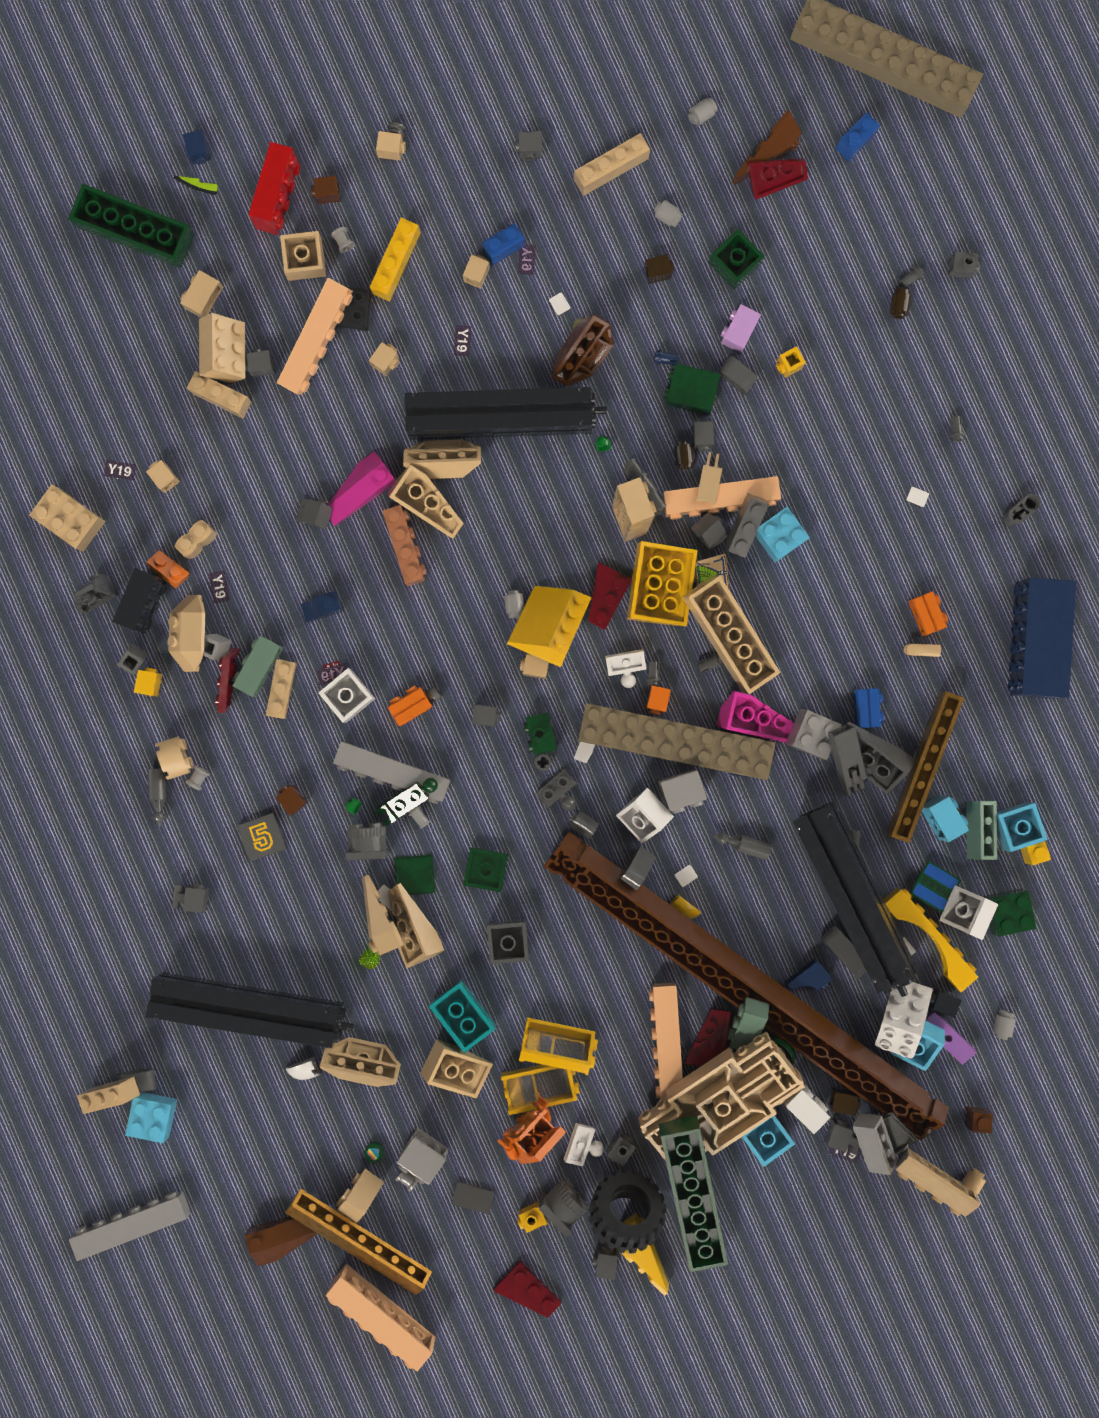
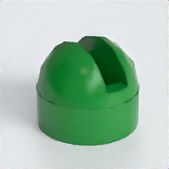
M599 436L596 439L597 451L603 452L611 449L608 437Z
M350 798L346 802L345 808L349 813L355 815L361 808L362 802L355 798Z

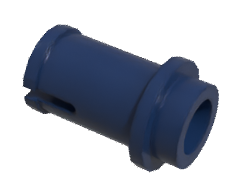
M662 349L655 351L654 362L657 365L663 363L675 366L679 354L662 352Z

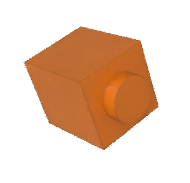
M653 685L650 687L646 709H650L649 713L661 715V712H666L671 689Z

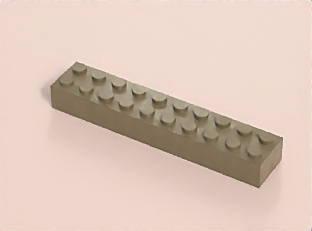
M824 0L806 1L790 38L794 42L959 118L967 110L983 76V73Z
M587 703L585 704L578 738L579 742L762 780H768L776 744V742Z

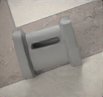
M340 227L331 233L332 238L336 240L339 246L340 253H346L355 247L354 242L350 240L347 234L348 230L346 227Z
M195 765L194 772L185 783L194 789L201 790L202 783L210 773Z
M401 1170L395 1178L396 1181L404 1184L409 1192L418 1183L413 1174L410 1172L404 1173Z

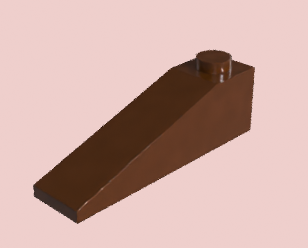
M789 110L772 127L771 133L767 137L768 140L760 142L755 151L756 155H750L734 175L732 181L734 185L749 177L747 162L779 160L791 150L794 152L800 145L799 139L802 132Z
M289 1216L249 1227L244 1236L249 1255L258 1266L280 1260L318 1233Z

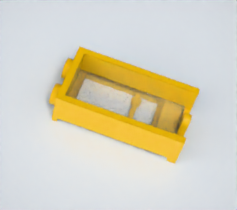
M527 1018L519 1061L553 1066L588 1075L590 1068H594L595 1057L592 1054L593 1051L596 1052L598 1040L595 1039L596 1032Z
M542 1064L509 1072H501L509 1115L536 1110L537 1108L532 1105V1102L538 1100V1095L548 1102L547 1107L577 1101V1094H580L578 1082L574 1083L573 1079L576 1071Z

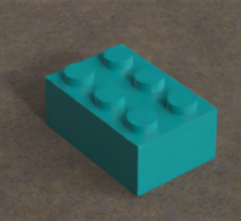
M462 979L439 995L429 1005L430 1009L464 1053L496 1028L494 1021Z

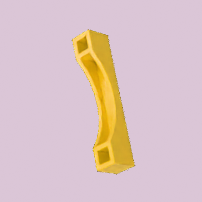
M895 888L884 898L891 916L917 925L930 936L940 953L943 975L959 992L964 991L978 978L975 974V967L969 961L966 963L962 959L964 956L957 947L953 948L949 944L951 940L945 933L942 932L940 934L936 929L938 925L931 918H926L923 914L925 910L918 903L915 905L912 902V895L906 889Z

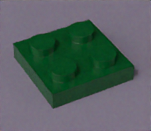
M470 847L463 886L501 892L508 854Z

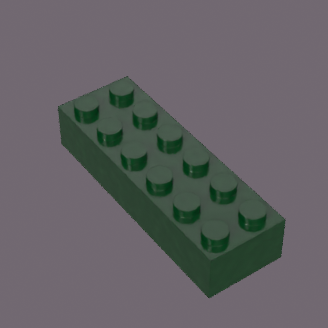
M83 183L68 217L70 222L79 229L178 268L182 267L195 235L191 227L185 223Z

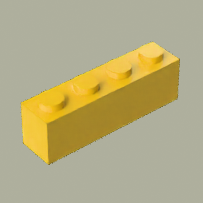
M402 217L400 218L370 285L373 295L390 302L421 234L419 225Z

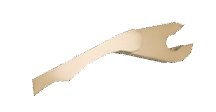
M709 452L706 465L703 464L696 501L709 502L715 505L722 468L717 467L719 453L716 454L714 466H709L711 452Z

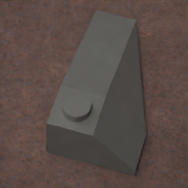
M99 573L89 577V581L84 583L74 593L77 610L82 614H87L118 596L108 576Z
M848 722L847 724L854 726L856 729L864 768L869 774L868 778L874 785L888 794L910 772L916 760L901 748Z

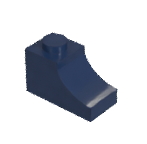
M336 591L317 596L315 599L301 604L307 623L344 611L339 594Z
M814 958L788 978L785 983L792 991L802 986L814 987L818 991L826 989L830 985L832 978L820 962Z

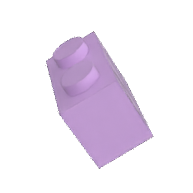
M742 304L738 310L734 308L729 318L732 320L730 326H725L721 336L724 338L721 344L742 353L761 314Z

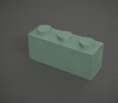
M261 635L253 641L251 645L253 649L250 655L247 654L242 662L244 666L233 678V687L257 698L272 671L276 659L279 658L284 647Z
M966 801V820L968 821L967 827L969 829L966 832L967 859L997 860V801Z
M746 997L744 1004H740L737 1016L733 1020V1028H730L728 1031L727 1039L730 1040L729 1047L731 1049L738 1050L741 1046L751 1043L756 1036L761 1035L768 1020L769 1003Z

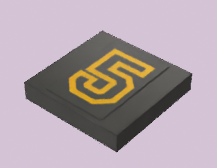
M275 813L237 826L249 862L287 849Z

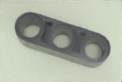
M640 845L632 855L620 879L637 890L647 877L656 856Z
M835 925L820 937L857 979L867 972L854 945Z

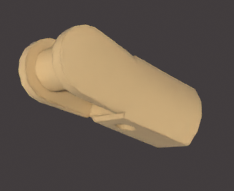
M907 644L903 649L906 655L940 657L941 645Z

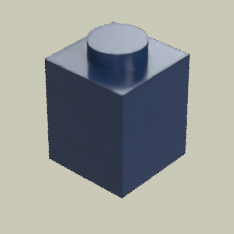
M202 130L183 134L187 154L192 164H203L211 160L206 137Z

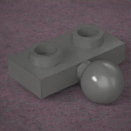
M564 769L535 794L547 808H550L560 799L562 808L566 811H572L576 807V800L572 796H567L566 793L576 786L577 783Z

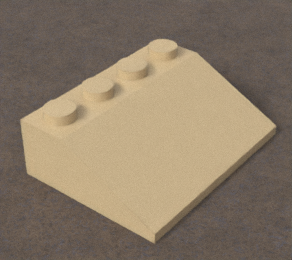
M908 1147L895 1166L898 1176L906 1181L909 1178L915 1183L914 1186L922 1192L926 1190L931 1193V1198L940 1204L946 1203L950 1206L949 1210L957 1216L962 1214L966 1217L981 1204L974 1191Z

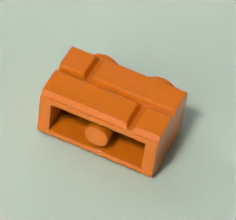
M933 591L908 601L922 636L947 627L948 618L944 612H941L939 607L941 605L940 598L937 594L934 595Z
M413 686L406 691L407 695L400 698V696H397L389 701L391 705L387 707L398 726H403L433 707L422 687L417 688Z

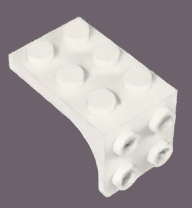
M915 982L905 986L908 995L901 997L897 987L894 985L895 989L889 994L884 1017L875 1042V1046L908 1058L914 1057L922 1037L933 988Z

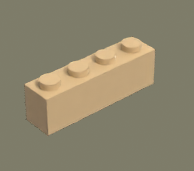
M640 133L574 171V181L584 196L648 160L650 148Z

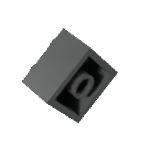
M526 919L487 923L490 965L529 961Z

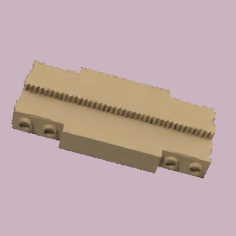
M765 1032L762 1035L756 1036L748 1045L738 1048L735 1053L729 1047L666 1089L667 1098L660 1100L652 1109L643 1111L638 1117L644 1137L652 1143L665 1159L658 1123L697 1116L705 1152L709 1151L713 1156L776 1115L775 1106L782 1104L793 1094H797L805 1085L797 1068L793 1067L782 1049L773 1040L771 1041L769 1034Z

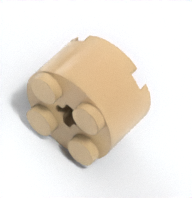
M177 736L155 743V747L160 748L156 753L163 772L167 771L169 775L166 776L167 780L191 773V768H194L191 757L186 755L185 750H188L185 739H180Z

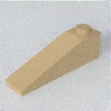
M411 464L397 478L388 492V496L452 539L464 524L428 476Z
M369 875L363 876L368 933L371 941L369 946L373 953L376 952L377 955H382L403 946L404 943L394 922L388 921L386 907L383 903L378 902L380 896Z
M401 883L390 889L388 894L392 914L396 916V928L404 943L403 946L399 947V951L406 969L444 951L438 933Z

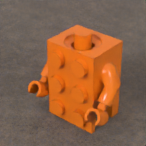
M538 1095L536 1102H532V1105L538 1110L520 1114L516 1119L517 1123L514 1127H509L503 1133L504 1137L502 1140L498 1139V1143L504 1147L507 1156L511 1160L517 1159L520 1164L540 1162L566 1133L561 1126L553 1127L550 1124L551 1115L547 1108L548 1102L540 1095Z

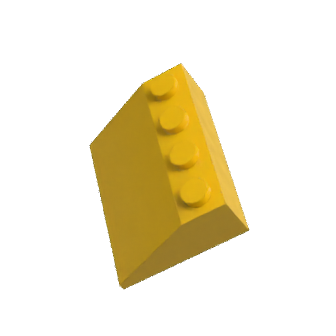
M644 541L639 542L636 548L627 619L687 627L689 607L682 596L692 590L698 550Z
M534 586L507 644L561 667L592 597L571 589Z

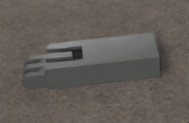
M847 724L828 733L839 782L843 786L845 795L848 797L852 793L858 792V789H864L863 780L867 779L856 729L854 726Z

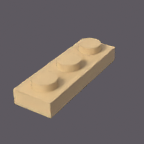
M276 659L266 716L286 719L297 663Z

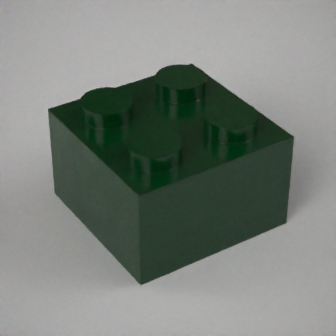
M737 229L710 255L708 264L735 290L762 264L765 256Z
M1016 889L984 896V898L998 904L990 922V929L993 935L1001 937L1037 929L1028 890Z

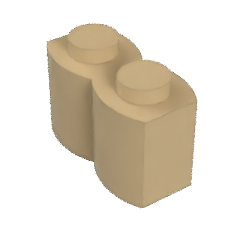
M200 520L190 528L188 534L181 536L177 540L175 548L184 557L193 559L201 553L203 546L210 544L215 539L217 532L208 523Z

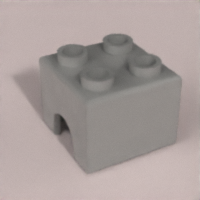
M692 769L658 781L665 806L674 814L685 811L684 807L688 805L693 808L703 805V801L707 799L697 770Z
M416 1128L401 1150L397 1161L398 1168L404 1173L410 1172L413 1174L415 1180L420 1184L426 1183L430 1185L446 1161L448 1148L421 1129Z

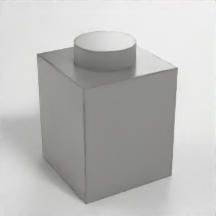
M219 634L205 635L203 656L212 660H220L221 657L229 652L232 641Z

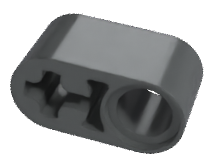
M732 356L727 359L718 371L725 381L742 394H746L758 380L755 373Z
M1029 494L1018 500L1003 514L1004 524L1013 527L1026 520L1040 507L1039 497L1035 494ZM1026 500L1031 502V509L1026 506ZM1019 511L1020 514L1013 519L1014 513Z
M154 1068L128 1071L117 1075L118 1081L134 1077L139 1092H147L157 1088Z

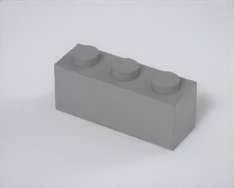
M860 1113L853 1124V1130L863 1153L864 1162L869 1172L891 1175L898 1161L884 1120L881 1115Z

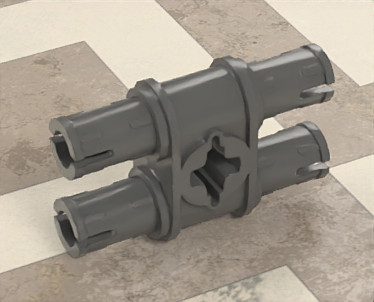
M635 458L631 459L624 465L623 472L630 481L640 477L642 482H646L649 489L648 499L653 501L656 507L655 518L665 511L664 509L667 505L657 493L658 488L655 487L654 482L648 477V473L642 471Z

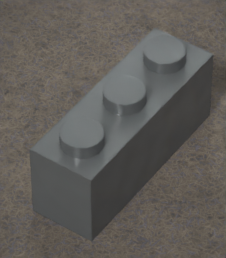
M750 493L746 494L725 543L728 552L746 558L769 506L765 499Z

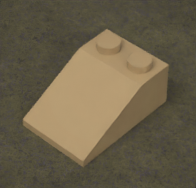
M436 1039L420 1074L429 1085L477 1099L493 1064L471 1052L466 1051L464 1053L460 1047Z

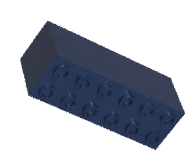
M1027 578L1018 581L1014 587L1016 603L1012 609L1015 619L1011 627L1013 642L1010 645V652L1012 653V661L1009 663L1011 680L1008 681L1010 696L1049 699L1069 698L1076 581Z

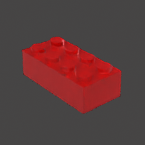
M271 141L248 216L257 230L278 235L279 230H282L284 226V213L289 209L290 193L293 194L294 180L296 175L298 176L300 173L301 165L292 147Z

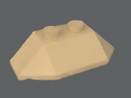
M462 439L423 441L412 446L410 449H404L403 464L406 468L411 464L426 474L429 479L463 478L481 464V447Z
M189 595L170 612L168 621V651L184 672H199V664L204 653L205 609L201 595Z
M351 1037L335 1043L332 1048H325L320 1063L321 1069L338 1079L375 1087L395 1085L401 1066L387 1045Z

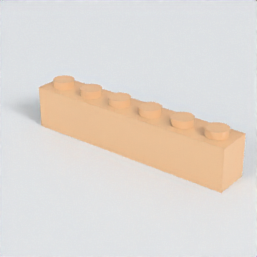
M327 278L277 381L279 385L299 395L308 390L310 386L309 380L318 370L317 364L319 359L324 357L327 351L325 347L328 341L333 339L335 335L334 329L337 323L339 324L342 321L345 307L352 301V290Z
M778 476L719 484L715 505L709 502L696 501L699 487L665 491L662 494L663 502L667 505L664 509L665 517H670L671 520L680 519L682 515L689 514V517L700 516L702 512L717 514L720 513L719 510L727 509V512L737 511L742 506L747 493L765 499L769 504L768 507L775 506L776 502L781 500Z
M675 982L652 984V989L649 990V1001H653L650 1017L651 1021H654L655 1028H651L652 1040H656V1047H653V1059H657V1067H654L655 1079H658L659 1086H655L656 1098H660V1100L667 1098L666 1089L683 1079L677 987Z

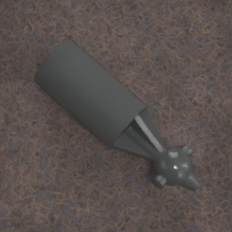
M147 769L149 800L156 811L151 816V819H154L157 825L161 826L162 821L167 818V815L162 812L165 800L167 799L165 772L162 769Z
M723 832L713 835L720 844L728 843L737 852L767 860L771 852V843L744 835L728 837Z

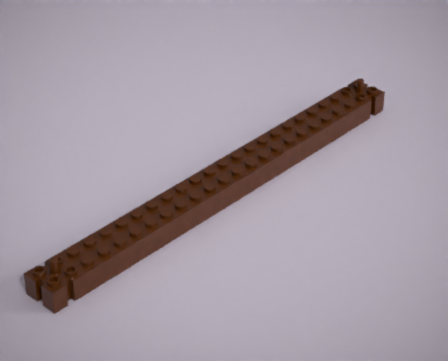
M571 832L567 833L552 852L543 867L554 875L558 873L563 876L562 881L738 1009L740 1004H744L746 997L769 1003L768 1020L764 1026L767 1030L788 1043L793 1049L884 1115L892 1111L917 1139L921 1141L930 1135L931 1129L936 1131L944 1126L949 1109L948 1106L937 1098L931 1099L929 1092L644 885H641L637 890L620 879L624 872L622 869L590 846L585 848V843Z

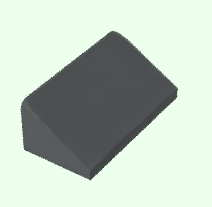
M457 1181L451 1204L489 1214L494 1191Z

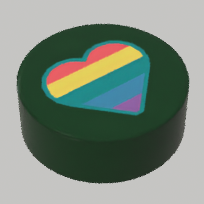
M378 1142L369 1143L364 1151V1156L370 1163L379 1162L384 1155V1148Z

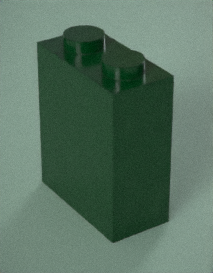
M676 363L674 369H670L668 380L671 383L669 388L666 387L663 397L667 399L666 405L710 415L720 373Z

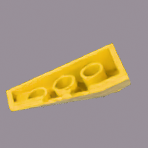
M635 1213L622 1223L636 1225L642 1223L645 1219ZM654 1243L651 1246L648 1245L643 1251L637 1249L636 1253L630 1254L629 1250H625L622 1253L630 1263L634 1261L637 1264V1269L641 1274L644 1272L648 1274L649 1281L664 1296L668 1294L669 1283Z

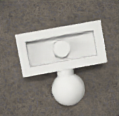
M643 649L605 656L608 675L624 673L621 683L625 688H632L636 684V677L631 672L646 670Z
M575 1123L563 1159L566 1163L583 1166L588 1151L595 1157L603 1154V1144L600 1141L591 1142L595 1132L593 1127Z

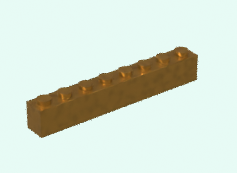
M948 691L939 693L916 753V762L909 772L886 835L910 843L962 706L963 697Z
M300 1189L293 1197L285 1211L286 1214L414 1295H417L425 1288L432 1271L306 1191Z

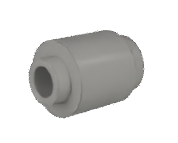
M712 98L703 99L689 109L688 117L690 122L700 126L715 115L718 111L717 105Z
M666 200L663 203L659 201L654 209L655 217L669 227L671 225L676 227L683 216L680 209Z
M518 590L508 591L507 595L504 596L506 614L509 616V619L519 618L525 607L523 594L519 593Z
M999 1010V1014H996L993 1033L996 1034L997 1038L1008 1040V1037H1013L1016 1023L1015 1013Z

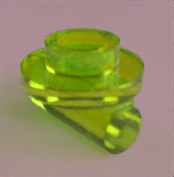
M369 949L359 957V963L367 969H373L380 963V956Z

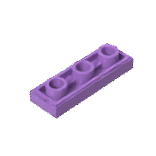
M935 1010L926 1016V1021L944 1029L945 1036H951L945 1037V1045L943 1047L962 1065L977 1053L976 1049Z

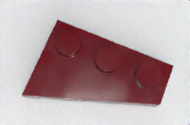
M804 159L747 162L752 195L755 200L808 179L806 161Z
M598 562L588 622L605 631L632 579Z
M232 648L219 661L221 676L217 680L219 694H217L215 705L218 706L217 712L226 713L231 705L234 683L231 682V679L234 678L237 671V665L234 664V660L240 654L239 648Z
M710 1008L684 1064L701 1067L726 1050L731 1014L729 1010Z
M521 1261L493 1287L494 1292L547 1318L561 1305V1300Z

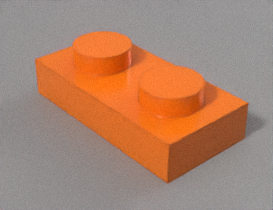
M160 550L146 562L147 567L176 589L189 577L188 571Z

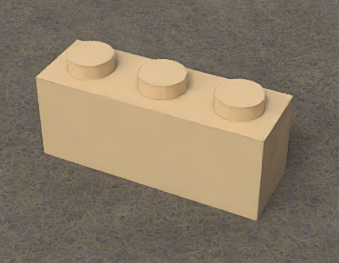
M196 371L187 386V389L192 394L242 419L251 404L247 396L210 378L200 376Z
M130 1077L93 1087L77 1095L83 1114L125 1104L140 1096V1092L135 1078Z

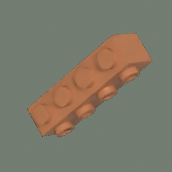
M399 505L383 510L406 586L424 582V575H427L424 564L420 565L418 557H421L418 545L415 546L413 539L416 537L413 528H409L407 523L410 520L407 509L403 510L402 506Z

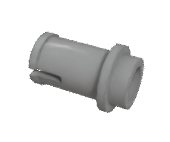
M416 806L408 811V815L412 816L420 829H422L431 821L422 812L421 806Z

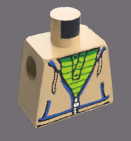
M726 554L696 562L693 583L696 582V587L711 576L720 575L730 590Z

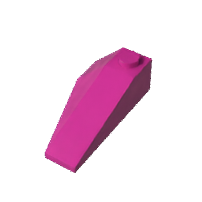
M375 451L356 465L328 503V506L333 508L330 520L334 526L395 483V478Z
M733 691L720 708L716 726L786 742L794 723L772 710L768 705L757 700L754 696Z

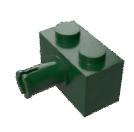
M548 712L526 717L527 722H523L525 733H529L531 738L530 741H527L529 751H534V755L557 750Z

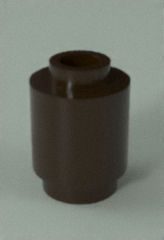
M904 288L895 289L890 306V314L893 315V318L903 319L909 315L911 303L910 290Z
M688 441L677 442V446L674 447L678 470L694 468L693 444H689Z

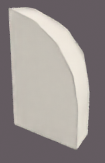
M315 1057L286 1067L287 1073L298 1080L311 1079L321 1075Z

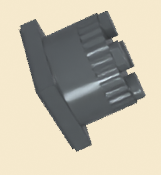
M373 822L365 827L364 823L349 825V828H347L348 852L345 853L347 861L385 859L388 857L389 848H387L386 826H383V822Z
M568 1178L561 1180L548 1194L543 1192L539 1196V1210L565 1237L572 1233V1225L589 1207L586 1203L588 1201L586 1196L582 1192L578 1193L573 1188L574 1184Z

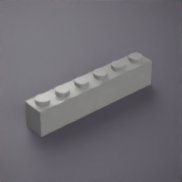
M340 742L333 764L338 765L337 769L345 772H348V769L356 771V776L366 778V776L373 777L374 782L382 785L385 782L392 784L391 788L402 791L403 788H408L417 781L423 786L425 779L434 778L437 780L438 788L435 792L428 793L429 798L427 801L438 804L439 801H444L451 782L448 778L346 742Z
M173 1191L159 1201L158 1198L147 1202L146 1206L140 1207V1205L129 1209L128 1213L122 1214V1212L112 1215L107 1221L101 1219L94 1222L89 1228L83 1226L76 1229L69 1238L76 1261L187 1219L191 1211L184 1192L176 1194V1191Z

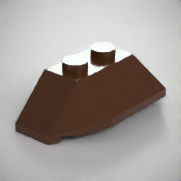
M595 314L580 320L560 349L551 378L568 386L574 382L591 377L614 346L610 323Z

